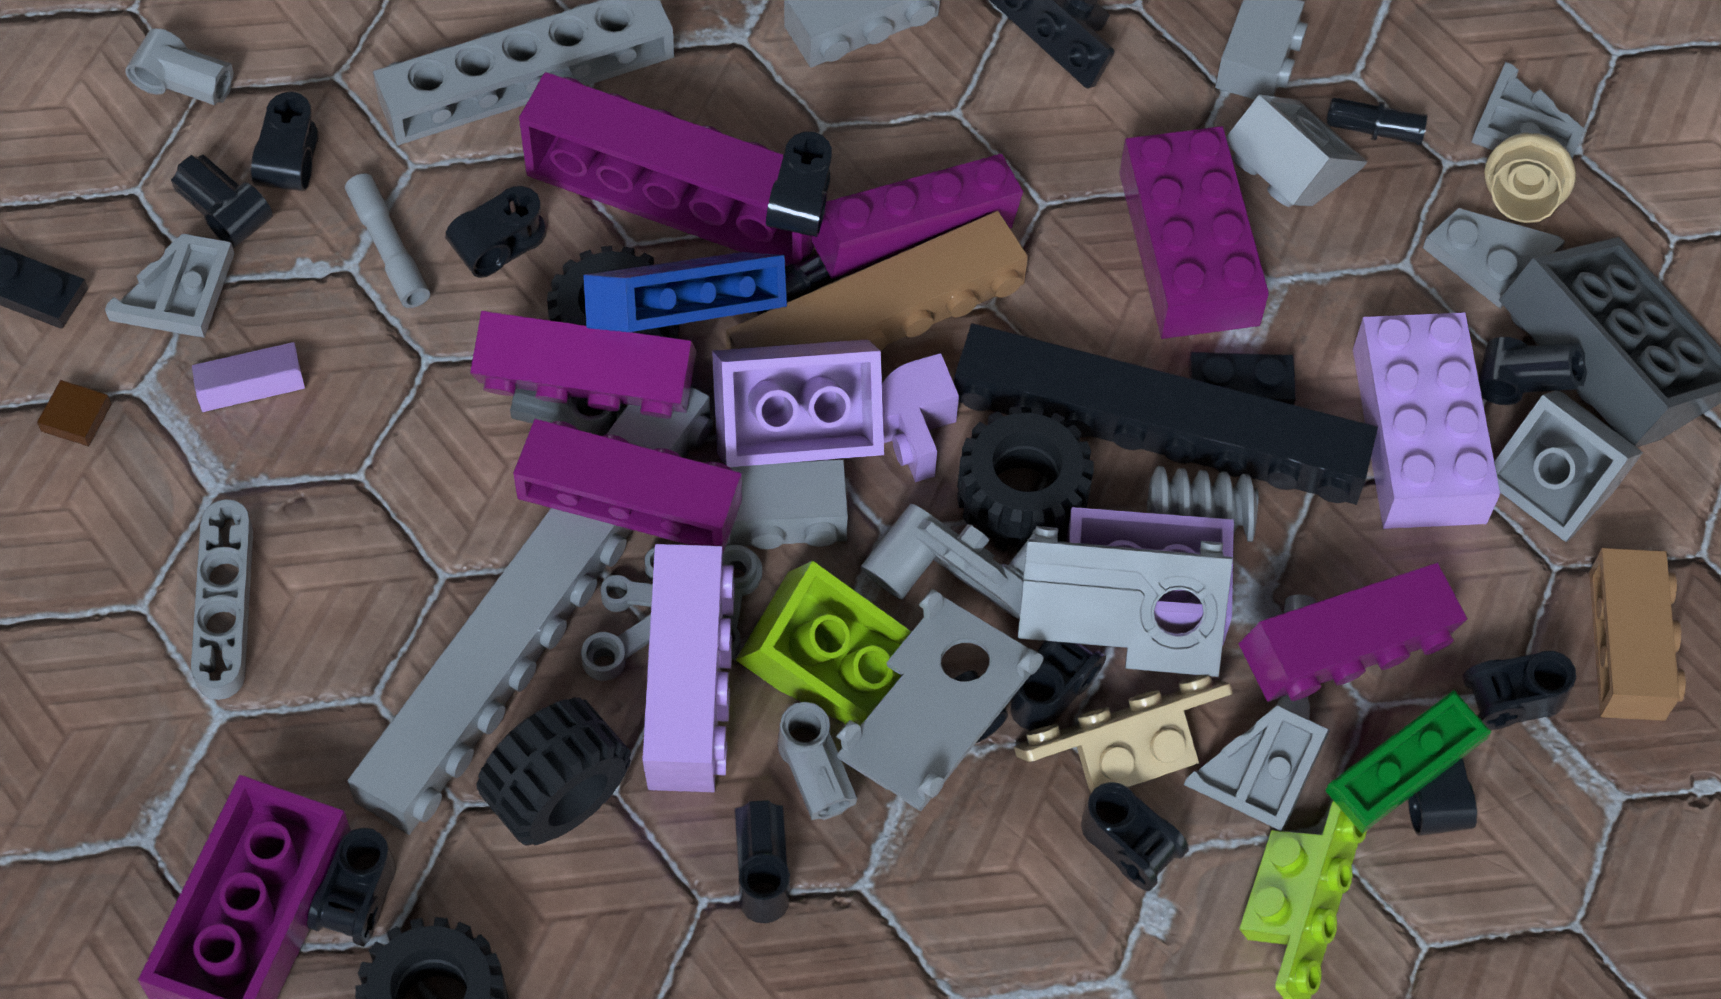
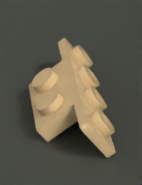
M1193 676L1179 682V691L1161 696L1160 691L1142 693L1128 699L1130 707L1110 713L1108 707L1085 712L1077 717L1078 725L1059 730L1057 724L1034 729L1026 734L1027 742L1014 746L1016 756L1031 762L1077 747L1090 794L1099 785L1109 782L1130 787L1198 764V757L1184 710L1233 694L1229 682L1212 680L1211 676Z

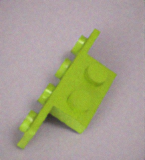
M1334 801L1332 802L1322 835L1271 830L1239 928L1247 940L1287 945L1275 983V988L1283 999H1311V996L1318 991L1322 975L1321 964L1327 944L1333 941L1336 934V915L1342 895L1348 891L1352 882V863L1358 843L1363 842L1367 833L1366 830L1362 834Z

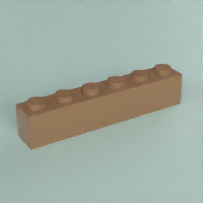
M996 211L787 303V307L772 309L726 329L727 349L868 339L882 351L886 345L906 336H919L926 332L931 325L951 316L955 318L964 316L971 312L976 305L996 296L1003 298L1011 295L1025 283L1028 255L1000 213Z

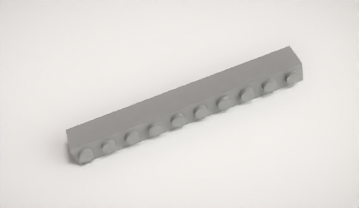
M691 387L687 413L673 411L672 418L670 419L646 416L640 413L641 406L628 405L607 434L620 436L630 444L652 450L656 448L670 449L678 453L682 458H685L693 446L697 448L702 446L711 432L713 420L710 419L709 396ZM551 508L347 780L354 802L408 835L412 833L420 821L427 822L436 812L442 798L441 791L452 776L459 778L468 768L474 755L473 748L484 733L491 734L500 724L505 713L504 705L515 690L521 692L530 683L536 670V661L546 647L553 649L559 643L567 627L566 620L576 606L582 608L589 602L596 589V579L606 565L612 567L618 562L625 550L626 538L632 530Z

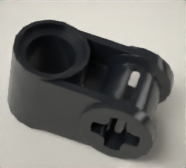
M283 92L269 101L259 141L255 145L252 156L251 177L254 186L298 191L307 190L311 179L312 161L319 133L315 123L311 120V105L302 94Z
M805 131L789 139L777 181L774 182L766 214L767 227L818 237L830 185L829 168L832 160V147L823 135Z
M525 186L510 187L474 210L467 211L455 218L448 226L445 238L474 277H488L500 270L505 264L527 251L537 248L543 242L546 236V224L540 216L541 201L538 194L531 188ZM511 201H513L515 212H511ZM529 225L531 226L532 231L531 236L528 235L527 227Z
M1044 641L1038 650V653L1043 656L1041 666L1033 675L1029 676L1011 699L1010 712L1013 720L1020 727L1030 731L1053 725L1078 695L1082 694L1095 680L1106 661L1105 654L1100 651L1092 653L1078 643ZM1032 692L1040 693L1048 700L1042 702L1034 701L1026 694Z
M1542 651L1507 660H1489L1472 666L1462 675L1465 687L1473 691L1480 712L1477 716L1490 730H1497L1515 723L1551 717L1558 714L1564 708L1577 677L1572 661L1564 654L1556 651ZM1536 679L1550 680L1558 689H1545L1537 683Z
M1463 758L1408 799L1411 823L1418 836L1468 830L1476 827V799L1473 788L1468 781Z
M1114 782L1104 783L1096 787L1089 796L1081 820V829L1084 837L1110 859L1130 882L1145 891L1152 890L1158 884V874L1174 858L1181 859L1188 853V843L1179 830L1166 819L1158 816L1126 786ZM1103 808L1112 809L1120 815L1122 821L1115 824L1107 823L1097 815L1096 811Z
M359 828L350 831L342 838L325 879L318 887L312 900L307 920L309 929L319 932L324 927L353 937L354 944L364 947L368 943L376 928L381 906L396 871L394 858L387 841L381 833L371 828ZM376 853L380 855L376 865L370 869L358 870L353 868L357 858L363 854Z

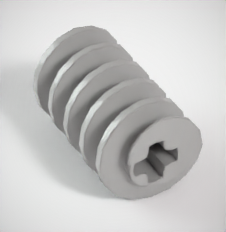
M1157 466L1149 483L1146 513L1233 519V535L1238 526H1243L1247 542H1253L1258 514V489L1254 490L1249 474L1240 475L1233 488L1228 472L1219 473L1214 485L1211 486L1206 470L1198 471L1193 483L1190 484L1185 468H1178L1172 481L1169 482L1164 466Z

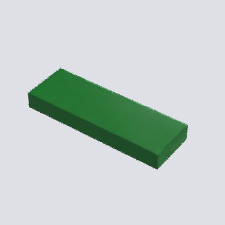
M1453 690L1330 782L1325 791L1363 834L1487 740L1491 730Z

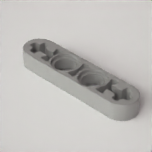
M228 499L216 501L209 505L203 512L200 522L191 671L197 688L204 696L216 700L226 699L236 694L243 686L246 670L253 527L246 508L239 502ZM227 519H234L235 525L231 526L229 533L231 548L223 547V540L219 532V528L224 526ZM233 564L238 567V576L228 584L219 585L209 580L211 572L219 565ZM230 612L235 615V624L227 632L220 634L212 633L206 628L208 620L216 613ZM213 649L222 650V658L227 668V671L222 672L221 679L212 681L209 675L216 668V655Z

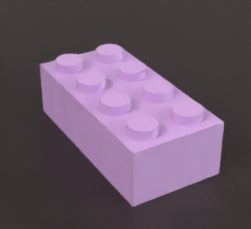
M1466 312L1363 317L1353 347V354L1365 423L1378 427L1371 461L1383 529L1487 524L1500 496V490Z
M655 544L643 765L648 790L715 792L716 775H726V726H718V721H729L728 672H721V668H731L732 635L731 618H723V616H734L735 583H733V565L723 564L722 546Z

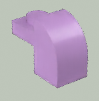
M941 353L898 367L882 383L884 443L893 442L899 464L901 466L908 464L915 482L935 477L937 449L929 430L955 423L957 420L959 395Z

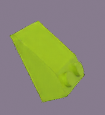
M810 561L787 573L736 658V661L780 692L800 702L814 703L821 707L827 715L845 724L852 720L861 726L901 678L902 675L887 667L886 662L910 635L911 631L820 565Z

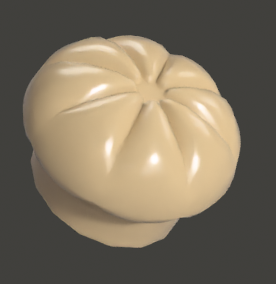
M1519 133L1505 139L1489 155L1484 172L1486 185L1499 211L1511 220L1522 223L1539 222L1551 216L1557 207L1569 197L1576 179L1575 166L1567 149L1554 138L1540 133Z

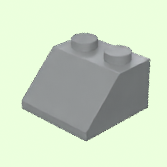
M1258 95L1226 137L1228 147L1235 152L1232 157L1235 163L1252 175L1258 173L1270 184L1267 188L1269 194L1287 207L1292 205H1315L1362 170L1367 163L1360 154L1312 111L1295 99Z
M1559 390L1541 396L1498 455L1494 464L1500 493L1563 541L1568 542L1614 493L1644 452Z

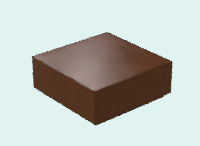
M60 380L37 424L41 432L89 447L111 406V401L107 394Z

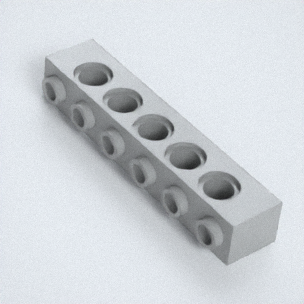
M600 0L590 4H580L568 11L545 18L532 19L523 25L497 33H487L475 40L452 47H443L433 53L404 62H394L385 68L373 71L378 101L398 146L526 105L544 72L562 78H574L587 86L674 58L673 27L660 0Z

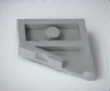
M1505 62L1476 128L1472 143L1494 150L1497 145L1515 134L1540 133L1557 140L1567 149L1573 159L1584 128L1571 116L1559 111L1554 101L1542 90L1533 93L1516 78L1519 70L1513 64Z
M1458 208L1426 237L1423 249L1493 304L1501 308L1504 305L1499 299L1532 258L1561 251L1565 240L1556 235Z
M181 234L165 249L164 255L159 260L150 263L137 275L139 283L124 298L119 301L114 297L107 303L105 311L109 321L205 338L235 254L232 243Z
M1276 706L1243 735L1238 736L1224 747L1218 755L1198 771L1190 774L1186 778L1184 785L1271 827L1284 831L1330 729L1285 708Z

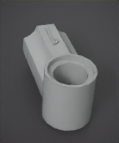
M159 28L151 29L125 68L128 79L143 91L159 95L163 94L166 89L212 105L225 101L230 92L231 81L234 75L231 63L187 49L180 38L171 32Z
M800 702L788 707L781 717L777 742L778 751L782 759L789 764L811 820H826L842 814L846 809L855 805L857 797L843 763L837 757L838 751L829 732L830 723L827 714L814 703ZM797 728H806L814 732L817 739L807 743L798 742L792 738L790 732Z

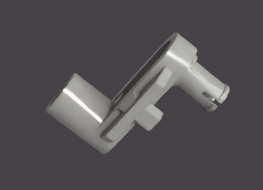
M910 503L861 565V569L884 590L903 600L934 560L999 608L1019 619L1027 542L1009 565H1000L993 560L995 555L984 548L989 539L974 526L968 524L961 534L958 535L931 514ZM1036 528L1029 539H1035Z

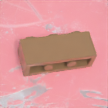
M1602 548L1589 572L1600 717L1666 721L1676 703L1683 700L1686 688L1684 670L1677 669L1676 652H1678L1681 643V625L1678 620H1673L1671 607L1677 592L1676 575L1674 572H1668L1667 551Z

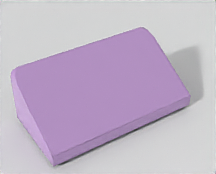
M294 342L192 365L196 396L202 412L305 389Z

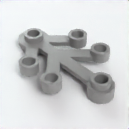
M742 545L726 546L723 553L724 565H733L734 569H740L745 573L743 577L733 578V583H735L734 616H723V618H731V635L734 640L732 644V658L739 653L741 648L740 633L737 627L742 597L752 593L762 580V564L760 559L753 551ZM655 547L647 552L644 559L645 573L651 581H653L654 568L651 565L654 562ZM612 575L606 578L601 585L602 603L605 608L613 612L624 611L631 604L651 607L653 584L632 582L622 575ZM615 588H621L627 592L624 597L619 599L611 598L608 596V593ZM651 614L619 636L608 632H599L588 637L581 648L582 664L585 672L591 678L599 681H607L619 676L625 668L626 658L649 644ZM601 656H609L614 660L611 665L604 667L597 666L594 663Z

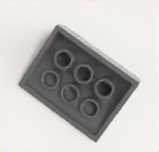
M1619 237L1533 257L1499 299L1511 313L1513 322L1519 328L1528 332L1539 346L1568 343L1580 344L1585 352L1587 376L1584 386H1578L1576 389L1578 395L1600 413L1611 429L1637 448L1663 439L1721 403V347Z

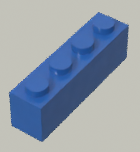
M739 252L583 275L586 326L589 329L634 332L787 307L784 255Z

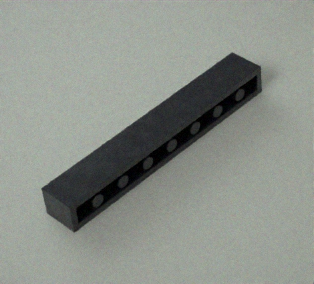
M974 323L970 325L954 379V385L959 395L958 402L976 411L991 410L1009 415V408L1021 406L1022 413H1032V407L1043 408L1044 416L1051 418L1054 413H1057L1064 417L1063 426L1066 428L1074 424L1081 432L1080 437L1092 436L1114 442L1119 447L1127 450L1142 449L1165 455L1168 459L1177 463L1192 462L1217 469L1220 473L1228 472L1229 476L1232 477L1249 474L1251 478L1266 481L1275 488L1282 490L1297 489L1319 495L1322 499L1332 503L1347 502L1357 505L1367 477L1378 427Z

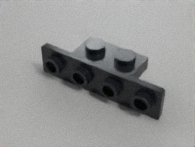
M989 0L1085 88L1096 86L1114 55V49L1095 32L1102 30L1110 17V14L1097 3V0Z

